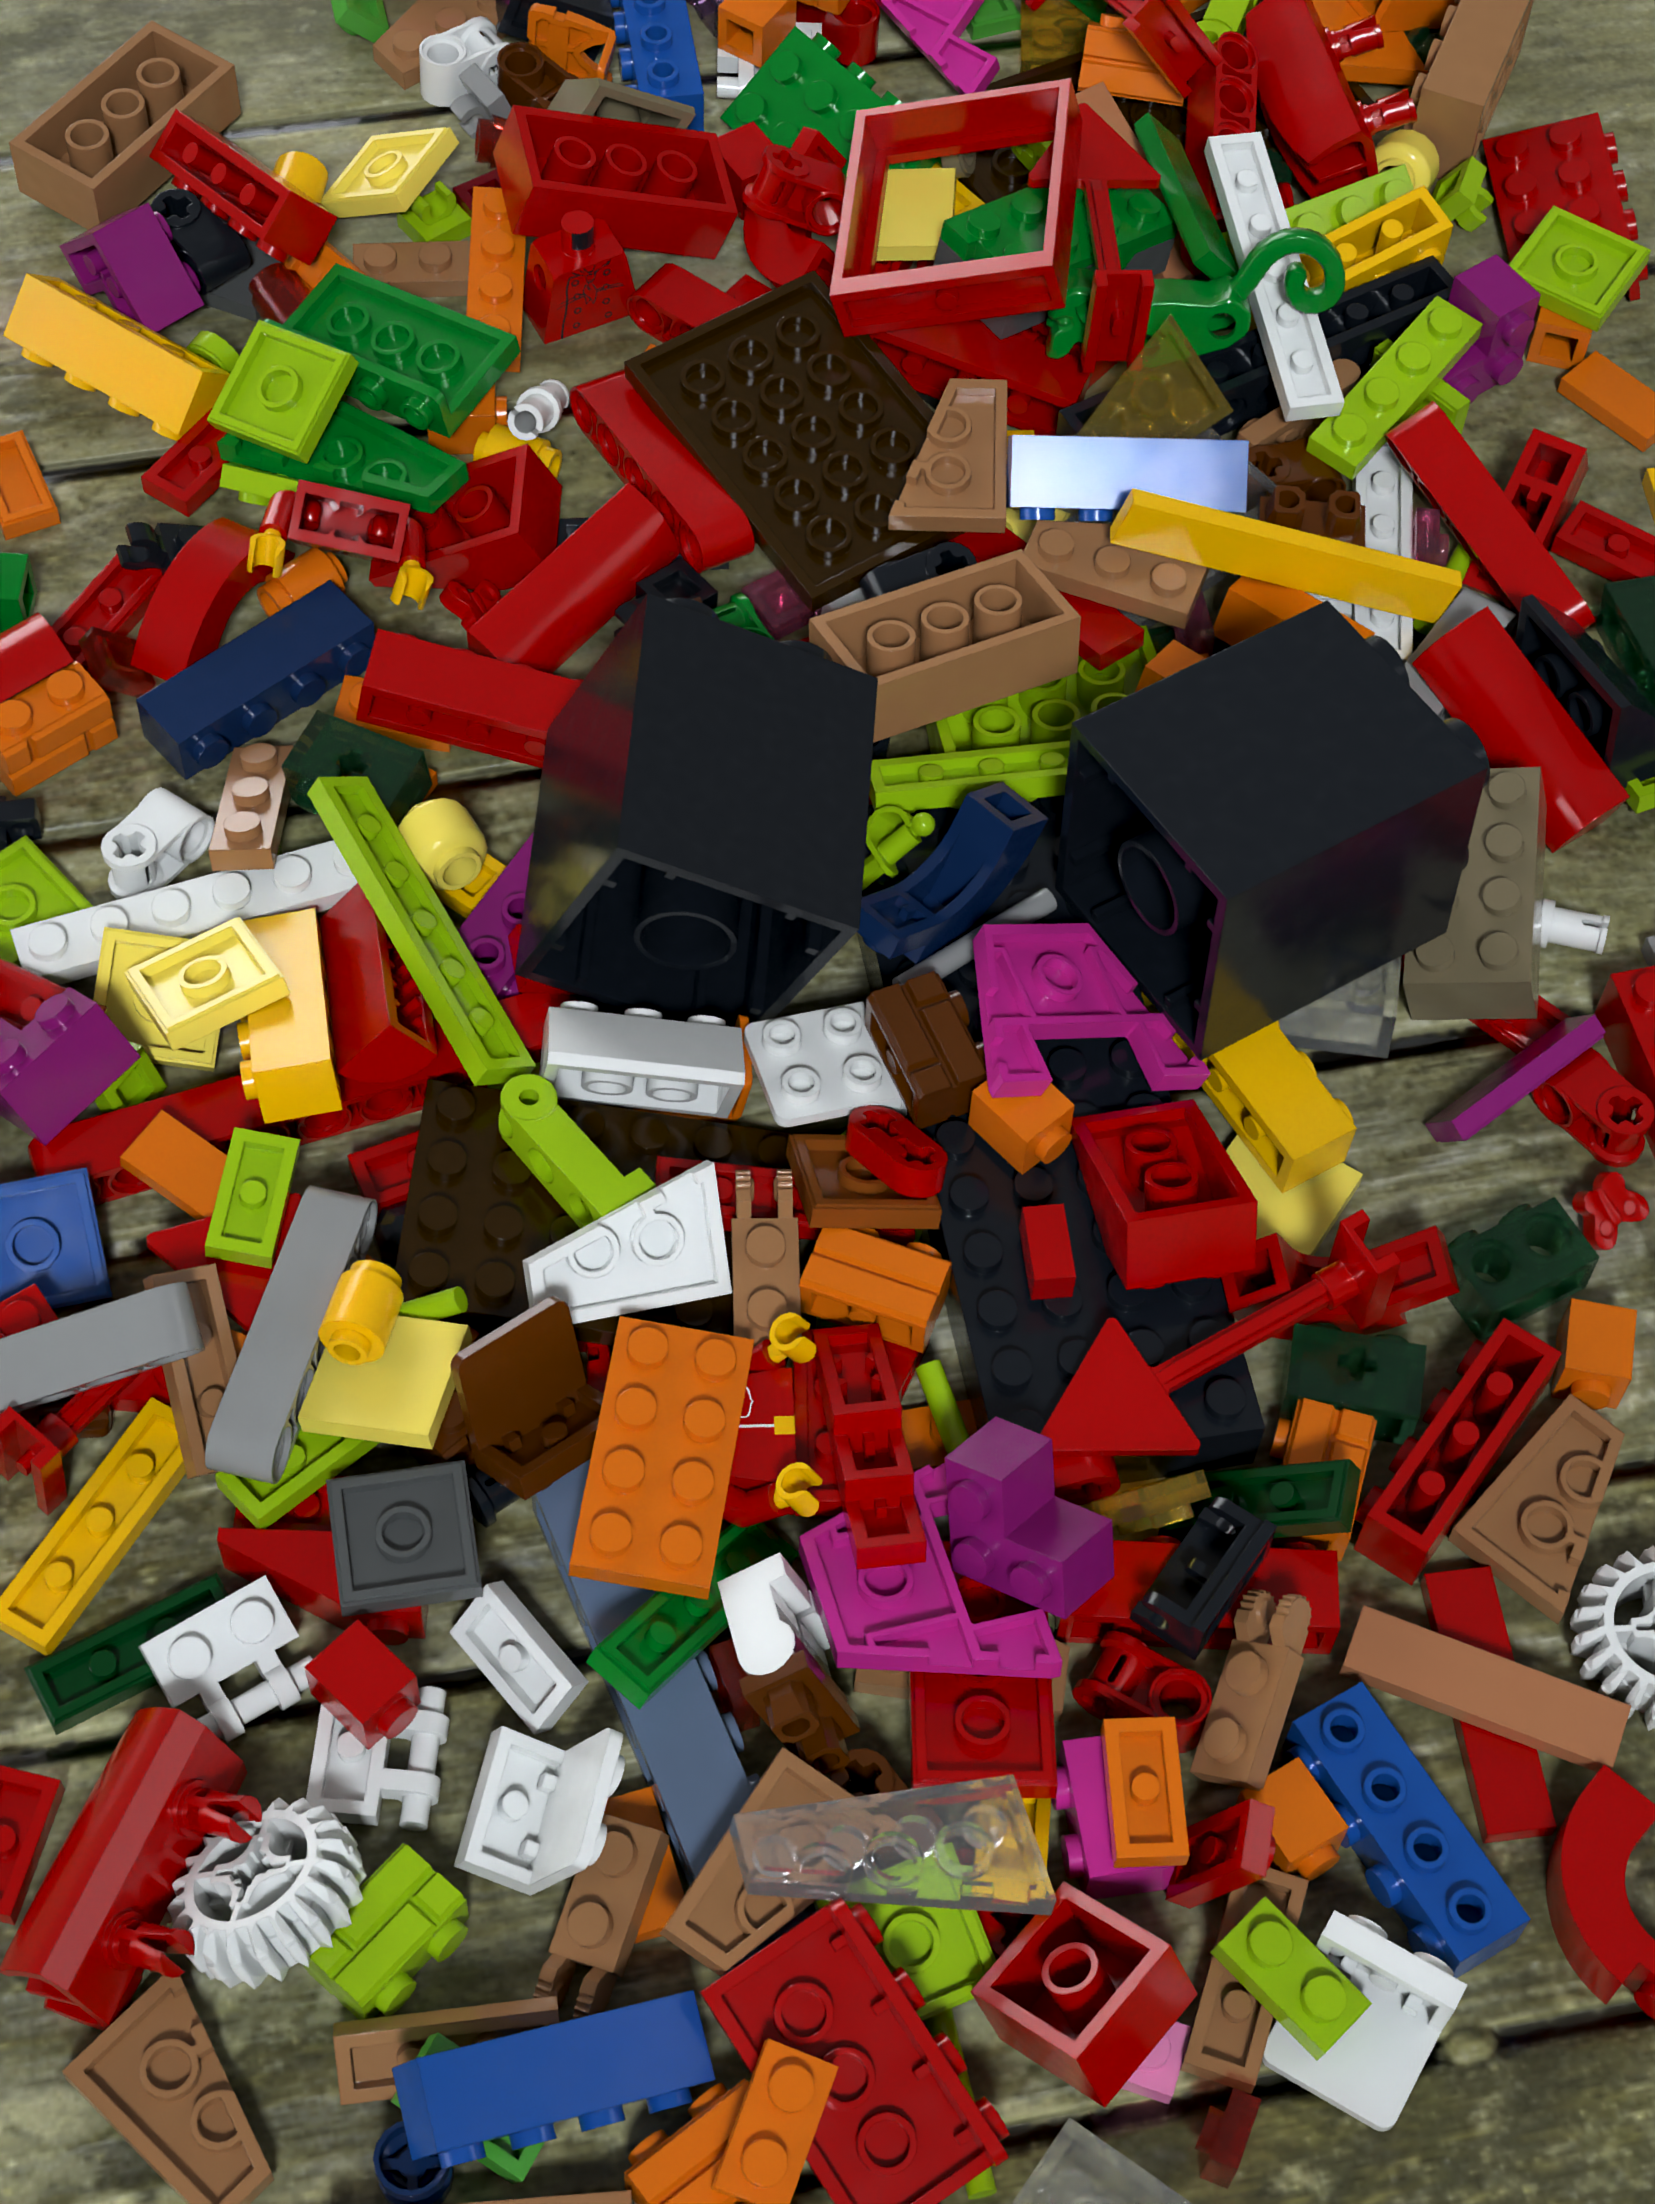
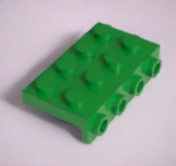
M795 26L720 118L733 130L754 121L773 144L788 148L792 147L803 126L819 130L847 160L842 169L846 178L856 110L903 103L888 90L880 98L871 90L876 81L860 66L852 61L845 68L836 61L842 53L823 35L817 32L810 39ZM941 157L889 164V169L931 168L935 163L942 167Z
M337 263L284 324L267 318L263 320L269 324L351 354L359 362V365L344 394L359 400L372 410H384L403 418L419 430L429 429L448 438L453 435L521 352L517 337L513 334Z

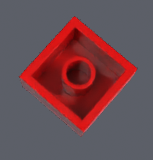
M1065 1881L970 1991L1000 2040L1104 2108L1198 1995L1169 1943Z

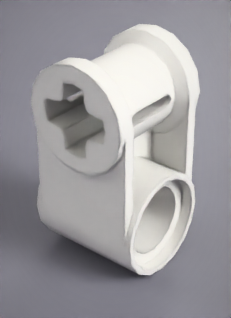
M478 16L471 18L462 25L440 34L430 35L421 42L419 46L420 94L425 101L438 107H450L458 97L469 94L459 75L473 63H476L497 86V56L499 51L510 43L503 42L497 36L496 26L487 17Z
M160 787L149 792L138 807L115 828L108 831L102 839V856L104 862L111 868L108 876L111 894L118 900L167 886L190 863L199 859L207 850L215 826L213 817L165 788Z

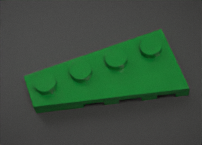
M342 400L339 401L307 464L228 433L217 442L222 460L275 474L286 475L295 479L411 504L410 509L433 514L469 480L465 462Z

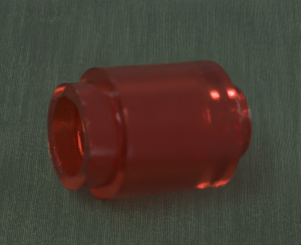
M274 263L265 267L253 277L248 286V290L253 296L251 300L252 305L262 319H271L280 324H284L311 293V290L295 270L287 269L283 263Z

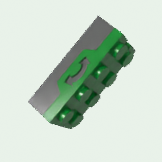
M1027 187L944 220L933 266L1043 251L1049 188ZM1076 188L1069 270L1073 268H1088L1094 272L1096 266L1084 191ZM1108 189L1121 270H1152L1153 276L1165 271L1178 231L1169 208L1148 189ZM1048 310L980 320L1002 340L1045 322L1048 317Z

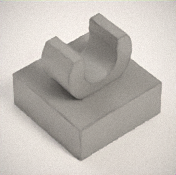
M473 63L459 75L469 94L458 97L449 107L461 121L459 123L461 128L471 139L481 136L488 129L490 122L501 133L512 109L499 88L476 63Z

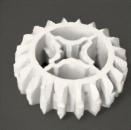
M1652 1545L1643 1551L1639 1560L1626 1551L1618 1556L1613 1567L1605 1564L1598 1568L1592 1578L1593 1584L1584 1585L1577 1598L1580 1608L1574 1611L1570 1619V1629L1578 1633L1571 1643V1655L1587 1659L1579 1671L1581 1674L1580 1680H1600L1602 1685L1597 1693L1610 1698L1614 1696L1619 1701L1631 1705L1628 1719L1635 1710L1644 1713L1648 1731L1655 1729V1547ZM1642 1598L1643 1609L1639 1617L1631 1618L1628 1625L1614 1624V1612L1617 1607L1631 1600Z
M279 1797L271 1803L266 1811H262L261 1822H236L253 1838L247 1843L240 1844L218 1836L215 1838L203 1837L204 1850L199 1855L185 1859L188 1874L176 1879L171 1884L176 1894V1898L167 1907L172 1917L173 1925L171 1928L178 1927L190 1932L195 1944L194 1955H185L201 1973L204 1972L210 1980L216 1978L224 1982L229 1988L244 1981L253 1989L260 1986L267 1975H271L282 1982L290 1967L300 1963L309 1968L310 1955L320 1947L333 1948L331 1940L333 1932L336 1929L348 1927L352 1924L348 1910L363 1900L359 1885L367 1876L362 1867V1855L356 1848L358 1844L347 1827L341 1824L335 1814L329 1813L323 1805L312 1806L305 1798L296 1800L291 1805H288Z

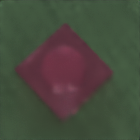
M1417 507L1413 520L1412 559L1445 567L1449 550V534L1440 533V509Z
M778 570L741 589V592L749 598L762 624L776 641L808 625L810 618L819 616L822 612V608L811 612Z
M1201 590L1186 628L1182 629L1169 625L1170 641L1174 639L1198 654L1208 653L1210 657L1213 655L1215 633Z

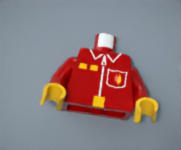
M298 479L296 492L280 490L270 498L258 534L250 537L247 571L249 573L253 572L254 566L267 565L273 568L272 578L280 577L283 571L286 541L289 539L295 544L305 547H315L323 551L374 562L396 563L399 572L390 595L391 601L396 605L400 604L402 596H408L418 603V610H423L434 579L425 570L426 553L423 527L417 520L408 517L411 505L408 503Z
M788 1312L776 1318L771 1325L769 1339H765L753 1347L723 1519L741 1528L750 1527L784 1515H795V1512L803 1517H811L819 1509L820 1502L806 1490L812 1486H820L823 1479L807 1464L797 1462L793 1374L792 1368H784L786 1364L785 1358L787 1357L797 1363H806L813 1359L816 1353V1344L804 1336L795 1339L797 1335L807 1331L811 1325L796 1313Z

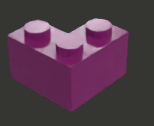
M149 203L114 215L59 246L85 293L92 295L104 291L114 309L155 332L205 305L198 294L201 287L195 272L187 263L180 261L170 243L173 240V235L168 223L159 212H153Z
M1497 254L1455 276L1448 300L1455 307L1483 323L1477 341L1443 378L1445 382L1471 400L1470 403L1479 394L1495 385L1509 383L1520 372L1523 366L1522 358L1528 337L1535 325L1534 317L1541 296L1538 291Z
M68 987L63 993L56 994L44 1001L37 1009L35 1018L22 1030L0 1018V1116L46 1146L141 1056L95 1001Z
M994 1417L945 1457L952 1571L1039 1609L1042 1608L1044 1611L1064 1620L1114 1577L1112 1519L1055 1496L1053 1444L1051 1438L999 1417Z

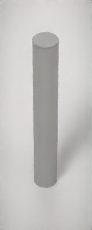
M1042 888L984 924H1033L1056 910L1057 902L1047 888ZM984 924L892 979V984L899 983L904 985L908 979L932 971L938 973L942 979L974 959L972 940Z

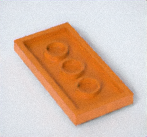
M623 1316L619 1317L569 1563L568 1576L708 1600L755 1339Z

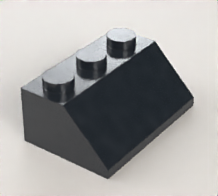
M1533 594L1523 597L1515 639L1516 645L1624 788H1626L1627 782L1636 778L1642 782L1655 777V707L1638 690L1635 681L1630 676L1625 675L1607 656L1600 642L1592 639L1575 619Z

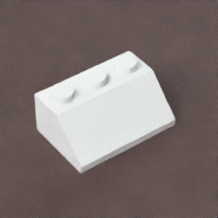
M583 1001L563 1002L560 1004V1008L549 1006L543 1028L539 1076L552 1083L557 1091L558 1099L598 1105L728 1118L745 1085L742 1028L726 1026L725 1020L721 1018L697 1015L689 1017L687 1022L662 1019L660 1012L645 1008L627 1009L624 1011V1015L598 1012V1006Z

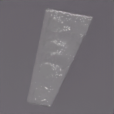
M1014 1774L733 1814L730 1826V1835L746 1892L749 1895L836 1900L841 1897L844 1901L1037 1915H1051L1057 1900Z

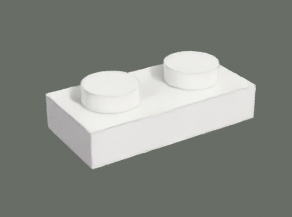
M503 1580L488 1583L482 1589L483 1597H476L449 1633L534 1735L549 1731L589 1681Z

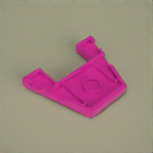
M875 0L960 95L986 90L1000 69L997 57L959 38L985 0Z
M1089 923L984 924L972 940L988 1090L992 1098L1041 1096L1053 1081L1035 1040L1125 1037L1152 1091L1199 1089L1211 1074L1202 1060L1200 1061L1197 1056L1189 1060L1171 1039L1176 1030L1163 1013H1150L1133 993L1138 982Z
M945 1463L934 1469L928 1464L914 1472V1497L927 1540L926 1562L856 1570L843 1512L799 1536V1554L837 1668L1047 1679L1061 1676L1063 1661L1043 1608L976 1624L971 1623L934 1518L948 1515Z

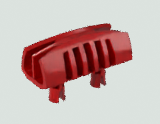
M1263 0L1246 14L1247 39L1253 44L1258 56L1257 96L1269 131L1299 184L1312 199L1379 174L1372 136L1382 130L1388 131L1408 123L1417 122V113L1413 98H1409L1408 88L1377 99L1375 103L1362 105L1360 100H1355L1339 62H1342L1344 58L1349 56L1356 57L1375 49L1384 48L1383 35L1380 25H1376L1375 15H1369L1368 18L1343 26V29L1335 32L1334 30L1330 31L1328 27H1323L1312 0Z
M148 1707L138 1710L118 1742L41 1884L0 1966V1973L8 1977H29L26 1991L30 1994L45 1997V2009L102 2031L106 2030L127 2009L143 1978L142 1973L144 1969L158 1972L170 1978L179 1977L185 1973L184 1970L164 1955H194L195 1948L193 1936L189 1931L178 1927H166L172 1921L167 1907L176 1898L171 1884L176 1879L188 1874L185 1859L199 1855L204 1850L203 1837L218 1836L240 1844L247 1843L253 1839L235 1822H261L262 1820L261 1804L257 1798L246 1794L237 1795L248 1773L244 1761L207 1726L180 1709Z

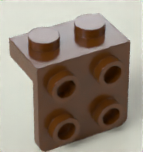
M555 1296L548 1297L459 1351L453 1357L451 1372L478 1469L526 1501L591 1459L604 1394L587 1384L569 1306L566 1302Z

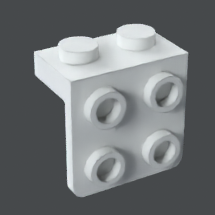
M863 1001L753 1022L745 1027V1046L773 1118L778 1125L793 1127L848 1116L854 1109L868 1105L887 1107L906 1117L907 1108L865 1027L866 1008Z
M504 1726L491 1732L454 1867L531 1896L585 1870L587 1866L593 1865L599 1858L607 1837V1826L601 1823L607 1799L617 1789L624 1772L625 1759L619 1755L623 1734L608 1727L565 1751Z
M1334 1910L1316 1947L1372 2004L1318 2061L1276 2021L1268 2036L1262 2062L1269 2069L1374 2130L1384 2132L1390 2130L1396 2123L1440 2033L1454 2013L1467 1984L1453 1977V1970L1439 1958L1424 1952L1412 1954L1387 1940V1933L1373 1921L1359 1915H1349L1347 1917Z

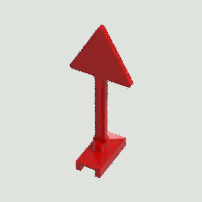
M1025 0V4L1031 11H1036L1046 0ZM1104 0L1126 18L1122 23L1170 86L1184 99L1192 92L1186 82L1207 60L1215 67L1224 60L1179 0Z
M1080 103L1078 106L1083 124L1077 188L1084 191L1096 266L1081 351L1083 373H1094L1096 361H1126L1128 373H1139L1155 288L1152 270H1121L1108 189H1156L1160 185L1161 175L1088 104ZM1054 140L1029 173L1027 183L1029 187L1049 188Z
M298 1193L289 1195L272 1269L205 1257V1243L212 1216L150 1233L146 1237L147 1247L175 1271L216 1263L227 1315L245 1331L249 1332L302 1196ZM141 1373L77 1393L56 1415L49 1413L35 1427L9 1406L0 1414V1475L9 1481L19 1471L25 1476L32 1474L38 1508L49 1516L68 1497L62 1458L79 1442L77 1435Z
M1361 1209L1340 1221L1328 1264L1325 1268L1312 1274L1310 1282L1156 1367H1151L1146 1363L1116 1318H1108L1040 1434L1052 1439L1053 1456L1196 1455L1200 1449V1441L1169 1397L1170 1393L1325 1307L1333 1310L1343 1305L1360 1330L1382 1319L1401 1265L1400 1259L1393 1251L1376 1261L1363 1243L1370 1218Z

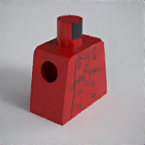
M572 210L565 213L561 218V230L536 238L530 244L524 283L523 310L544 344L629 316L626 306L627 298L635 292L627 256L605 220L593 219V216L583 210Z

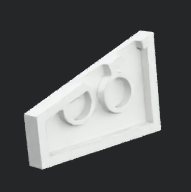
M709 1160L701 1162L524 1259L522 1262L529 1309L546 1298L555 1296L568 1304L572 1323L576 1324L732 1294L714 1162Z

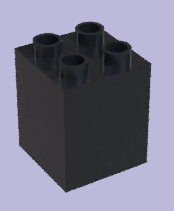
M647 594L548 728L515 975L623 1010L632 1008L655 1010L662 1014V1019L687 1022L691 1016L708 1015L725 1020L726 1026L734 1027L738 1015H748L749 1024L774 1019L860 927L878 678L833 662L830 655L815 644L799 640L779 642L719 619L714 610L699 601L686 598L664 600Z
M1327 600L1072 722L1055 889L1084 923L1090 924L1138 982L1137 986L1155 1008L1165 1015L1176 1030V1033L1201 1061L1447 932L1461 872L1466 868L1469 860L1468 845L1482 789L1488 784L1490 778L1488 756L1481 740L1469 725L1457 718H1449L1443 721L1410 687L1405 665L1398 652L1388 641L1376 635L1364 639Z

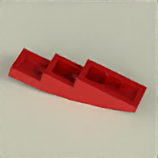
M879 1323L812 1329V1342L816 1344L815 1361L832 1460L856 1570L926 1562L927 1540L914 1497V1471L902 1431V1405Z

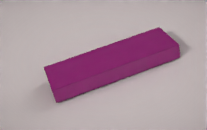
M1595 1014L1565 1018L1425 1123L1426 1127L1436 1142L1468 1140L1601 1040L1606 1031Z

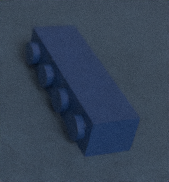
M329 580L137 698L136 703L143 735L185 780L203 769L212 768L219 764L235 747H240L253 738L267 734L275 724L302 707H309L316 703L324 693L342 683L345 675L359 676L366 671L375 640L374 623Z

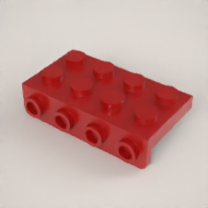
M1598 112L1482 140L1484 157L1509 263L1553 205L1631 241L1638 240L1633 208L1623 210L1622 207L1623 202H1628V191L1623 169L1613 171L1612 168L1613 164H1618V152L1613 131L1603 133ZM1647 265L1627 291L1629 302L1640 299L1639 281L1648 279Z
M841 1897L835 1898L707 1985L699 1993L751 2075L755 2069L764 2041L768 2038L839 2066L806 2158L807 2164L833 2204H938L990 2166L997 2167L1006 2161L1009 2156L1000 2142L1008 2137L1010 2133L989 2100L983 2096L974 2102L958 2078L959 2075L968 2069L948 2036L941 2031L932 2037L916 2011L926 2004L909 1975L901 1966L891 1973L880 1957L875 1946L883 1942L884 1938L867 1910L860 1902L849 1908Z

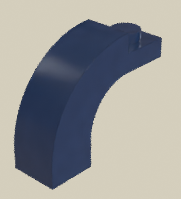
M1004 782L967 793L948 832L933 853L917 870L894 886L862 897L860 927L857 933L862 936L864 943L869 948L884 954L888 959L904 954L912 962L918 964L955 941L994 903L1023 865L1049 818Z

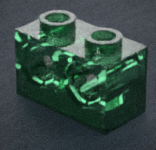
M1555 1197L1533 1208L1528 1203L1522 1204L1503 1216L1498 1225L1480 1234L1477 1230L1467 1231L1448 1244L1447 1247L1460 1292L1447 1298L1474 1336L1482 1341L1493 1334L1503 1318L1515 1324L1585 1289L1600 1257ZM1530 1246L1540 1247L1550 1255L1539 1254L1532 1250ZM1476 1273L1488 1274L1497 1282L1485 1281Z

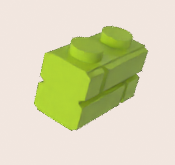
M404 1843L359 1887L363 1900L348 1910L352 1924L348 1927L336 1929L331 1935L333 1948L320 1947L310 1955L309 1968L304 1966L307 1972L331 1995H334L358 2020L374 2018L380 2011L385 2016H391L397 2012L410 1998L416 1988L417 1982L413 1979L414 1975L432 1957L437 1962L447 1959L460 1946L468 1933V1928L464 1923L469 1919L467 1900L463 1894L439 1872H435L431 1865L409 1845Z

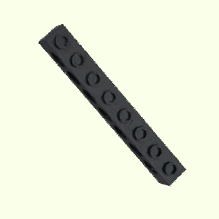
M1432 255L1343 292L1340 300L1334 307L1325 312L1318 313L1332 361L1337 359L1351 360L1360 367V377L1365 375L1370 369L1376 346L1387 338L1395 342L1437 295L1448 302L1454 281L1453 277ZM1258 329L1247 332L1246 336L1228 348L1169 364L1059 410L1056 436L1212 440L1243 427L1244 424L1253 418H1262L1279 407L1280 402Z

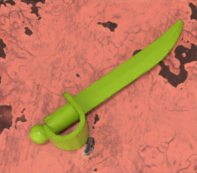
M885 806L874 811L867 821L866 844L872 854L864 860L862 891L884 873L891 878L898 875L895 863L921 843V837H926L934 831L935 819L931 814L920 812L913 817L903 809L895 806Z

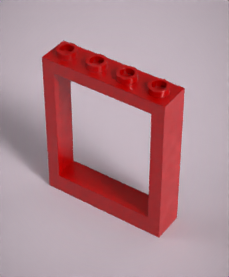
M1071 78L856 110L829 293L844 337L1065 308L1083 124ZM1054 140L1043 251L874 274L889 164Z

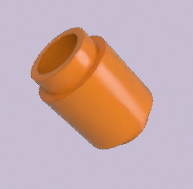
M312 547L283 565L280 577L272 578L273 572L268 574L265 578V584L257 589L259 602L267 616L270 617L329 580L346 594L344 583L348 581V577L342 563L333 553H323L320 549Z

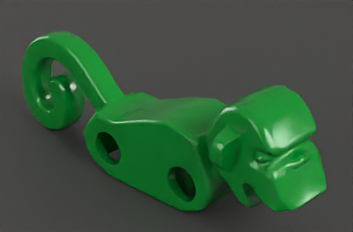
M1300 227L1286 228L1271 233L1260 241L1248 254L1233 278L1227 275L1208 282L1172 278L1154 279L1155 288L1144 348L1152 349L1158 347L1153 355L1142 357L1140 368L1153 369L1222 350L1246 336L1251 321L1249 295L1258 286L1270 267L1286 255H1309L1318 261L1324 271L1323 283L1318 287L1308 288L1304 284L1307 278L1305 265L1297 261L1290 263L1285 270L1283 278L1285 296L1289 303L1296 310L1304 314H1318L1329 310L1337 304L1345 289V271L1340 253L1326 236L1317 231ZM1073 268L1069 270L1065 308L1048 310L1046 325L1049 327V334L1046 339V355L1050 358L1060 359L1066 356L1074 344L1079 341L1081 354L1094 272L1088 268ZM1236 321L1234 329L1229 334L1219 336L1212 333V331L1226 328Z

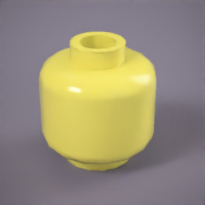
M1400 129L1387 134L1375 146L1378 173L1405 164L1413 188L1416 189L1424 185L1428 191L1430 190L1439 173V155L1435 145L1426 135L1415 130Z
M437 798L420 802L408 811L398 826V830L432 888L435 890H456L470 884L481 871L488 847L484 834L467 809L456 800Z

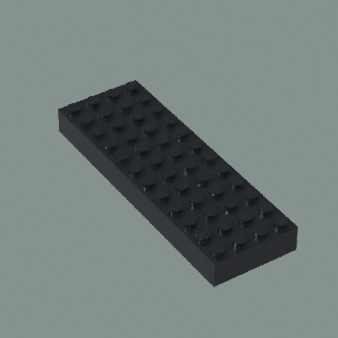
M1064 795L1037 798L1029 802L1049 818L1030 854L1004 891L984 914L956 940L1042 888H1047L1053 894L1057 902V909L1033 924L1084 923L1055 889ZM872 804L868 806V819L874 813ZM951 807L924 809L910 814L913 817L920 812L931 814L935 819L934 831L926 837H921L922 842L895 863L898 875L891 878L884 873L862 891V897L894 886L917 870L940 844L959 809ZM867 844L865 846V859L872 854ZM857 933L871 992L893 985V978L916 965L904 954L888 959L884 954L875 952L864 943L862 936ZM973 959L941 980L948 992L957 990L963 997L969 1014V1026L966 1028L974 1043L983 1041L975 960ZM1136 986V988L1133 990V993L1144 1005L1141 991L1139 987ZM1125 1037L1035 1040L1053 1079L1051 1083L1075 1105L1073 1118L1172 1102L1169 1091L1151 1090ZM907 1110V1115L905 1118L908 1119L912 1124H914ZM969 1113L957 1117L951 1115L946 1121L920 1129L939 1144L948 1156L943 1188L940 1193L936 1194L942 1208L939 1229L927 1230L931 1247L935 1248L942 1255L943 1259L952 1262L950 1286L945 1299V1305L977 1431L994 1417H999L1040 1434L1108 1318H1116L1146 1363L1151 1367L1160 1365L1235 1323L1234 1317L1229 1312L1221 1278L1203 1277L1167 1283L1155 1289H1125L1106 1254L1072 1139L1065 1151L1049 1164H1044L1040 1161L1022 1175L968 1125ZM1064 1203L1076 1272L1073 1296L1031 1300L1019 1231L1022 1207ZM1244 1353L1169 1394V1397L1200 1441L1201 1445L1198 1454L1190 1456H1114L1121 1484L1253 1463L1265 1431V1425Z

